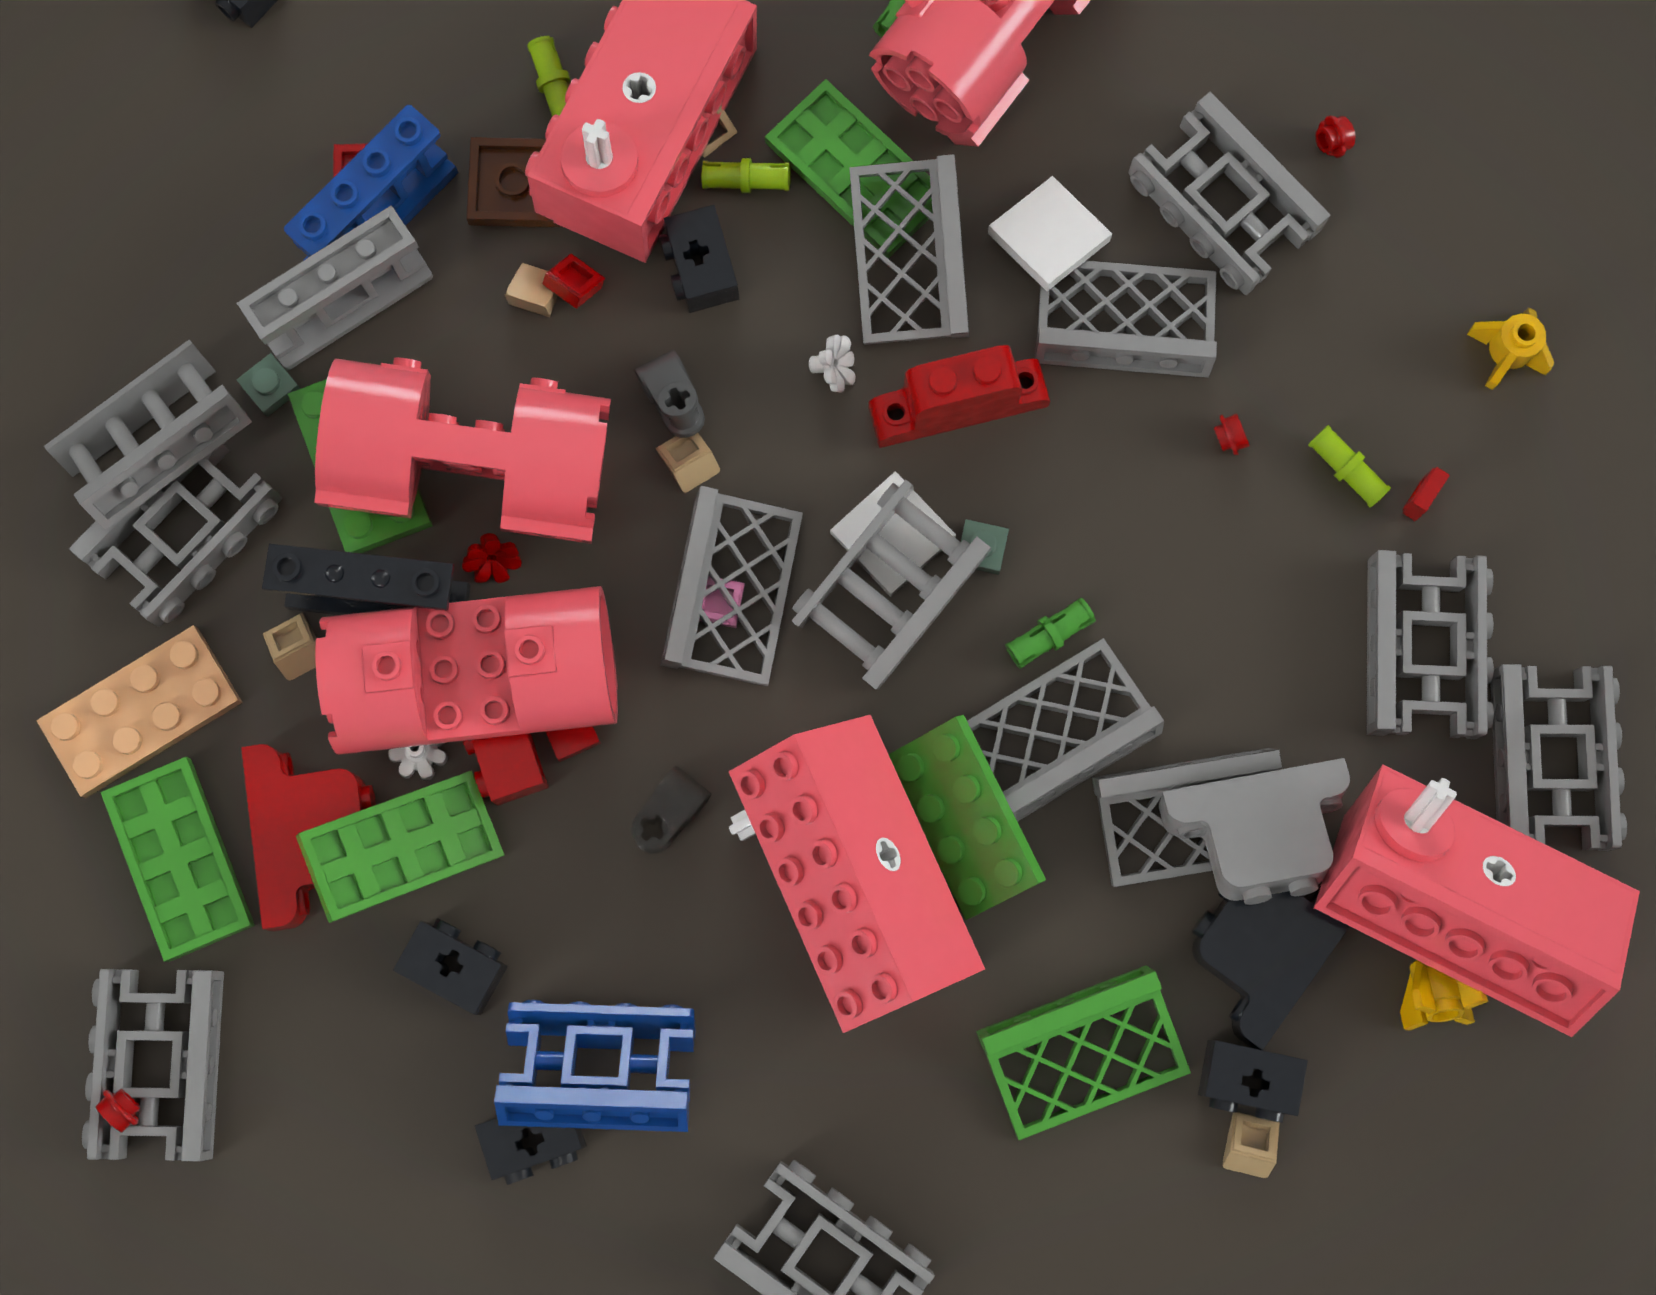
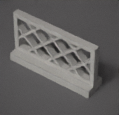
M955 155L937 156V159L849 167L863 344L952 337V339L969 337ZM929 171L931 187L919 202L900 187L910 173ZM901 174L895 182L887 175ZM879 176L891 186L875 206L861 195L860 178ZM895 191L915 206L899 226L880 211ZM930 198L932 199L933 214L924 207ZM862 203L871 210L864 219ZM919 211L928 217L934 225V232L922 246L904 231L905 227ZM875 215L894 230L879 250L871 245L864 236L865 227ZM899 235L918 250L902 270L883 255ZM934 241L936 257L927 251ZM865 247L874 254L868 263L866 262ZM922 255L937 266V277L926 290L907 275ZM879 259L898 274L882 294L868 283L867 274ZM902 279L922 294L906 314L887 299ZM937 285L939 288V301L931 295V292ZM869 291L878 298L871 307ZM926 298L940 309L941 328L922 329L910 319ZM882 303L901 317V320L891 332L872 334L871 316ZM906 322L915 329L899 331Z
M1085 261L1069 274L1077 283L1062 294L1055 286L1046 291L1040 285L1037 341L1035 346V359H1038L1040 364L1209 378L1217 355V342L1214 341L1216 271ZM1100 276L1112 277L1121 287L1106 298L1092 282ZM1142 280H1154L1164 291L1149 301L1135 286ZM1186 283L1205 285V296L1194 305L1179 291ZM1083 289L1098 303L1084 315L1068 301ZM1125 293H1128L1141 306V309L1128 319L1113 305ZM1049 295L1054 299V301L1050 304ZM1168 297H1171L1185 311L1172 322L1156 308ZM1059 307H1062L1075 321L1066 329L1047 327L1048 316ZM1203 307H1205L1204 315L1200 312ZM1104 310L1119 326L1111 332H1099L1089 321ZM1148 314L1162 330L1155 336L1142 335L1133 325ZM1189 318H1192L1204 330V339H1187L1177 328Z
M700 486L695 497L660 666L673 669L680 667L768 686L803 515L802 512L720 494L718 489ZM723 506L740 510L750 525L730 537L720 523ZM751 513L763 515V517L756 521ZM771 518L791 522L787 539L775 547L772 546L760 525ZM754 530L767 552L747 564L734 542ZM718 532L723 542L715 546ZM728 547L741 568L721 580L711 565L712 556L723 548ZM785 547L782 561L777 551ZM771 556L780 570V577L777 583L764 590L751 568ZM745 573L758 595L738 607L725 584ZM709 575L715 582V585L706 590ZM719 589L733 611L712 623L702 609L703 599ZM777 589L775 602L773 603L768 594ZM762 599L772 614L770 625L755 633L742 611ZM737 615L749 638L729 650L715 628ZM699 619H701L706 628L697 633ZM710 632L723 655L711 663L691 659L695 641ZM768 632L766 646H764L759 637ZM753 642L763 657L760 674L742 670L733 654ZM727 659L732 668L717 664Z
M1104 638L967 720L972 732L979 727L998 731L993 753L982 750L986 760H990L989 766L993 774L996 762L1022 767L1019 782L1003 791L1017 822L1162 734L1164 719L1155 706L1151 708ZM1101 654L1110 667L1108 682L1082 678L1084 664ZM1078 668L1076 676L1068 675V673ZM1114 675L1122 686L1113 684ZM1055 681L1073 684L1070 705L1043 701L1046 687ZM1079 686L1105 691L1101 713L1075 707ZM1039 692L1038 699L1029 698L1030 696ZM1110 693L1130 696L1138 710L1125 718L1106 714ZM1017 704L1035 707L1036 710L1031 729L1005 724L1009 709ZM1041 709L1067 714L1063 736L1037 731ZM1001 715L1000 723L991 721L992 719ZM1078 716L1099 721L1096 735L1087 741L1069 738L1068 734L1072 717ZM1104 722L1113 724L1102 731ZM1003 732L1029 737L1024 759L998 754ZM1034 739L1060 744L1058 758L1048 765L1030 761ZM1066 745L1076 747L1064 754ZM1028 769L1036 770L1035 773L1026 778Z
M1265 748L1092 777L1094 794L1098 799L1111 885L1118 887L1212 871L1208 852L1204 850L1206 844L1203 838L1196 844L1190 839L1178 837L1192 847L1193 851L1183 865L1171 866L1158 856L1173 835L1166 832L1153 852L1133 839V836L1147 816L1163 826L1162 819L1151 812L1160 800L1163 791L1279 770V768H1282L1279 750ZM1151 798L1146 807L1136 801ZM1129 802L1142 811L1127 833L1112 823L1110 804ZM1114 831L1123 837L1117 847ZM1130 842L1147 854L1149 858L1139 872L1121 875L1118 857ZM1199 854L1208 859L1207 861L1194 863ZM1155 861L1165 867L1149 870Z

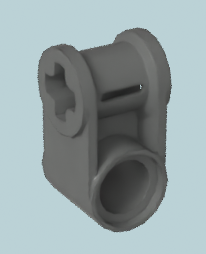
M674 349L634 369L649 401L655 405L672 435L679 438H688L694 436L702 429L705 422L702 407L698 402L696 390Z

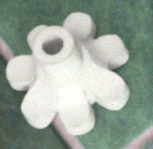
M837 334L828 337L826 350L820 351L819 356H811L809 359L810 371L812 373H824L825 382L830 384V389L833 392L843 393L845 385H854L856 380L855 373L848 368L854 365V354L852 351H849L851 341L846 335L839 336Z
M444 743L419 746L416 752H413L416 746L389 749L388 757L391 762H402L398 773L405 779H409L415 771H418L422 780H430L435 775L432 767L433 763L443 766L448 760V754L438 749Z

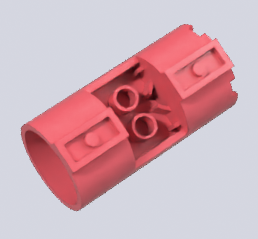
M904 0L905 3L895 14L897 19L869 54L870 57L876 60L871 70L886 92L913 116L919 113L931 121L938 122L935 127L936 131L948 136L955 145L979 147L1029 81L1023 73L1027 65V59L1021 45L1048 8L1055 15H1080L1091 0Z
M395 357L393 364L381 363V365L334 359L328 373L319 418L315 457L316 492L314 503L323 507L411 519L421 469L503 480L504 490L500 530L502 532L592 544L595 514L587 513L588 507L597 508L608 424L599 422V420H609L611 399L568 393L564 389H557V381L531 378L530 384L520 383L511 433L505 432L502 423L486 420H476L475 427L461 426L459 422H456L457 417L429 413L431 375L428 369H421L420 361Z
M601 586L449 603L448 611L407 607L322 617L319 621L321 630H326V636L316 638L315 645L318 696L321 714L327 716L330 724H334L335 731L328 733V740L332 749L338 755L617 723L618 684L614 645L612 643L606 600Z

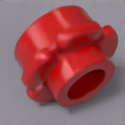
M1329 115L1319 123L1315 138L1318 148L1323 153L1340 158L1344 156L1347 150L1353 148L1356 136L1354 127L1348 118Z
M1236 413L1226 418L1221 414L1219 418L1222 424L1215 426L1214 430L1222 451L1232 449L1234 455H1239L1238 450L1250 445L1238 414Z
M121 1088L115 1094L109 1090L103 1092L105 1097L95 1108L110 1125L123 1133L131 1124H138V1117L135 1113L141 1107L127 1092Z

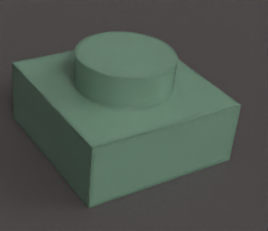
M272 353L268 354L237 379V382L267 417L290 400L288 393L301 389Z
M965 520L961 542L965 539L971 544L977 536L991 547V551L976 570L999 575L1009 528Z

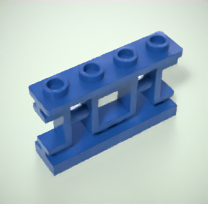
M406 105L284 226L285 233L307 255L303 261L391 205L406 226L459 173L456 166L447 159V154L435 144L441 137L438 128L412 105Z
M539 1000L509 1003L507 1012L509 1022L506 1025L508 1046H527L524 1074L500 1073L499 1085H496L494 1099L499 1126L688 1132L690 1079H668L670 1051L694 1052L696 1032L694 1009L672 1004L662 1007H638L631 1003L606 1006L591 1005L582 1001L569 1004H548ZM541 1035L566 1036L564 1052L540 1051ZM634 1038L660 1039L659 1054H633ZM578 1048L620 1049L619 1076H575ZM537 1071H562L561 1087H536ZM631 1073L657 1074L656 1091L630 1090Z

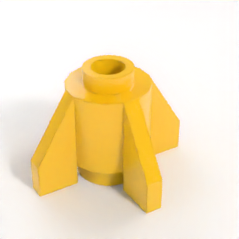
M1529 307L1523 314L1513 315L1506 321L1475 322L1467 333L1470 337L1486 345L1489 342L1491 357L1497 363L1485 384L1491 390L1499 384L1509 369H1517L1526 365L1546 375L1554 365V360L1546 343L1544 325L1537 318V312Z
M1416 960L1409 967L1410 976L1400 1009L1403 1028L1410 1031L1428 1024V1021L1446 1022L1454 1020L1466 1025L1474 1023L1472 1008L1487 1003V995L1481 990L1478 991Z

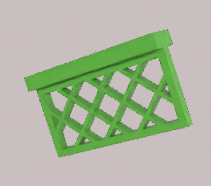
M1145 965L976 1031L1018 1140L1191 1073L1160 989L1162 987L1156 971ZM1152 999L1157 1017L1149 1033L1129 1024L1128 1021L1136 1005ZM1124 1010L1120 1019L1111 1016L1112 1014ZM1102 1018L1117 1024L1107 1049L1085 1040L1092 1022ZM1161 1026L1167 1040L1157 1036ZM1081 1027L1078 1036L1069 1033V1031ZM1125 1028L1147 1038L1137 1062L1114 1053ZM1058 1035L1075 1041L1064 1066L1042 1056L1048 1040ZM1154 1042L1170 1048L1176 1066L1161 1072H1156L1144 1066ZM1038 1044L1035 1052L1025 1049ZM1082 1045L1104 1055L1094 1079L1072 1070ZM1015 1052L1032 1058L1021 1083L1004 1075L998 1060L999 1058ZM1111 1059H1115L1133 1068L1127 1084L1117 1089L1101 1083ZM1039 1062L1061 1071L1051 1096L1028 1086ZM1141 1072L1150 1075L1148 1077L1138 1080ZM1068 1075L1091 1085L1084 1101L1074 1106L1058 1100ZM1008 1084L1018 1088L1014 1099ZM1098 1088L1107 1092L1095 1097ZM1025 1092L1048 1102L1040 1119L1025 1125L1022 1124L1018 1107ZM1055 1105L1063 1108V1110L1051 1114Z

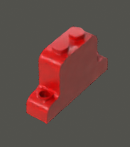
M1000 345L912 367L905 372L903 388L872 398L868 403V408L878 446L883 448L1049 407L1050 398L1039 360L1032 358L1015 362L1011 347L1009 345ZM1029 377L1033 385L1028 389H1023L1020 379ZM899 408L904 412V416L900 420H892L887 414L888 411Z
M266 744L241 747L262 929L274 932L296 928L303 923L306 915L310 913L309 891L315 888L296 835L375 806L374 790L372 785H365L359 776L346 769L338 768L294 775L293 762L289 752L282 753Z

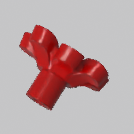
M486 533L480 537V544H472L468 547L467 556L463 558L462 568L465 572L474 571V581L477 583L488 581L492 574L497 583H504L510 578L507 568L516 570L521 567L522 562L518 555L519 551L514 543L500 544L499 538L495 534Z

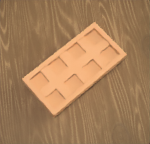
M193 625L36 721L80 797L88 798L243 702L199 628Z

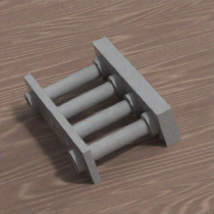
M190 339L44 445L51 456L72 477L81 472L88 484L74 493V496L78 503L105 531L252 422L223 385L213 392L204 380L216 371ZM190 391L198 403L175 418L168 407ZM154 418L161 430L139 445L132 433ZM117 445L124 457L102 472L95 460Z
M906 479L900 487L895 483L889 486L877 502L882 508L817 590L813 592L808 588L792 607V610L797 613L792 622L798 627L803 628L811 618L863 660L862 666L868 671L862 679L876 690L880 689L991 551V547L977 536L971 544L965 539L960 542L912 504L907 498L914 490V487ZM895 513L949 556L947 561L953 566L942 579L936 574L931 577L879 535V532ZM866 548L921 591L919 596L925 601L914 614L908 610L902 612L850 570ZM838 583L892 626L890 631L896 637L886 649L880 645L875 648L822 605Z

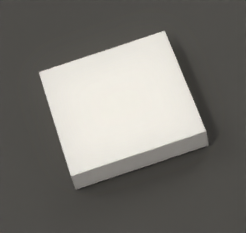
M1053 176L991 223L988 228V234L1046 291H1049L1108 244L1112 237V233Z
M895 471L830 530V534L846 551L851 548L882 509L877 502L892 483L900 487L904 480ZM913 490L907 499L952 536L956 537V534ZM896 513L879 532L881 537L921 569L942 551ZM868 548L857 560L863 569L890 597L908 582Z

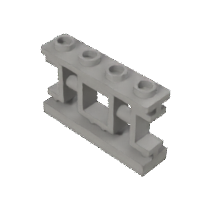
M1210 91L1197 102L1192 112L1189 111L1183 116L1179 126L1191 139L1167 159L1151 144L1145 149L1143 154L1139 153L1133 158L1128 173L1131 176L1130 180L1134 188L1145 197L1149 195L1160 206L1163 218L1171 226H1179L1190 238V244L1196 253L1203 258L1209 257L1220 269L1219 272L1224 282L1232 289H1239L1244 295H1248L1259 282L1261 283L1268 276L1272 269L1259 256L1283 234L1299 249L1307 240L1310 241L1323 229L1331 215ZM1208 138L1224 154L1211 167H1208L1195 153L1207 142ZM1180 165L1196 179L1184 189L1182 194L1166 179ZM1223 173L1250 199L1245 206L1227 221L1200 195L1206 187ZM1267 200L1285 216L1270 230L1255 215L1266 204ZM1240 226L1256 241L1243 253L1242 257L1225 240Z
M391 205L237 302V305L265 345L268 344L286 370H290L432 280L433 274L417 250L419 248L417 242Z
M224 444L220 445L106 531L95 521L69 548L80 560L88 564L94 572L104 579H107L121 564L145 586L129 604L138 610L147 621L157 627H160L164 622L169 623L180 615L185 607L184 601L195 590L203 589L213 580L216 575L215 569L226 557H233L243 549L247 543L246 536L258 524L263 525L276 514L278 510L277 504L282 500V497L257 473H254L241 488H238L215 466L230 451ZM200 464L214 478L195 497L180 482ZM228 490L244 505L225 524L209 509ZM184 499L208 522L177 553L153 530ZM136 529L151 544L132 561L117 547ZM166 556L181 571L164 588H161L147 573Z
M1378 550L1368 559L1367 735L1385 736L1387 734L1405 736L1412 732V714L1450 715V738L1466 737V739H1478L1486 735L1487 730L1492 727L1494 708L1492 702L1487 701V684L1492 682L1494 664L1493 659L1487 657V639L1492 637L1494 622L1492 613L1487 612V595H1490L1492 592L1493 572L1492 569L1487 568L1486 556L1477 555L1474 558L1456 556L1450 561V577L1412 576V554L1410 553L1396 555V551ZM1465 588V613L1440 612V591L1460 592ZM1396 589L1421 590L1422 611H1402L1396 615ZM1412 625L1450 627V666L1412 664ZM1396 677L1422 678V701L1402 700L1396 704ZM1465 677V703L1440 702V679L1460 680Z
M1503 664L1495 668L1490 687L1491 702L1494 708L1492 732L1496 820L1545 844L1544 827L1581 828L1582 850L1610 851L1621 848L1622 840L1625 839L1627 834V820L1624 813H1620V795L1624 790L1625 778L1622 768L1618 767L1617 750L1621 747L1622 729L1615 720V705L1619 700L1620 687L1617 678H1613V667L1600 666L1598 668H1591V666H1582L1574 670V689L1538 688L1537 666L1521 667V664ZM1590 699L1591 725H1567L1566 702H1585ZM1523 701L1547 702L1548 725L1530 724L1524 727ZM1540 737H1577L1579 779H1542ZM1594 790L1596 816H1572L1571 791ZM1527 791H1552L1553 816L1535 815L1528 817Z
M100 969L99 979L94 981L92 988V1002L97 1007L96 1025L92 1026L88 1041L89 1051L91 1054H94L93 1073H89L85 1085L86 1099L91 1101L90 1118L85 1122L82 1131V1145L84 1149H87V1159L119 1160L127 1158L128 1136H166L165 1160L205 1161L213 1159L224 972L213 970H177L176 994L138 993L139 970ZM121 1002L146 1003L144 1031H120ZM165 1003H191L189 1031H164ZM134 1040L172 1041L170 1088L131 1087ZM121 1088L131 1097L140 1098L139 1106L141 1108L139 1109L138 1125H130L121 1133L101 1116L95 1106L105 1097L103 1095L105 1090L115 1094ZM185 1097L183 1126L158 1125L159 1098Z
M794 1159L789 1166L780 1161L764 1184V1187L781 1198L782 1201L757 1237L739 1224H736L713 1258L762 1295H846L849 1290L856 1295H893L899 1285L912 1295H922L927 1284H930L935 1277L934 1272L928 1268L932 1261L928 1256L909 1243L904 1250L889 1240L893 1233L891 1229L871 1215L866 1222L850 1211L854 1206L850 1199L833 1187L826 1194L812 1183L816 1175ZM788 1180L838 1217L836 1223L834 1224L819 1213L806 1233H804L785 1219L783 1216L796 1199V1195L782 1186L783 1182ZM821 1228L859 1255L833 1293L796 1267V1264ZM771 1233H773L790 1245L794 1250L781 1267V1271L795 1281L794 1284L791 1286L739 1248L740 1244L743 1242L758 1253ZM861 1237H866L914 1272L915 1275L912 1280L895 1269L881 1289L860 1274L873 1256V1251L859 1242Z

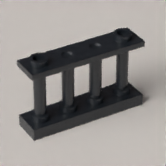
M269 543L262 589L264 591L286 593L284 607L288 610L344 615L407 607L448 611L449 603L469 601L471 585L468 582L452 581L455 566L452 563Z

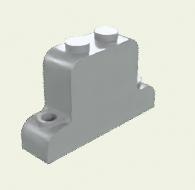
M1345 758L1167 790L1162 792L1159 811L1163 826L1171 835L1182 839L1202 837L1204 839L1217 889L1225 898L1233 901L1244 900L1245 904L1253 905L1270 900L1272 894L1290 891L1291 896H1302L1318 890V884L1323 881L1333 862V850L1322 814L1336 811L1343 806L1342 798L1349 786L1350 775Z

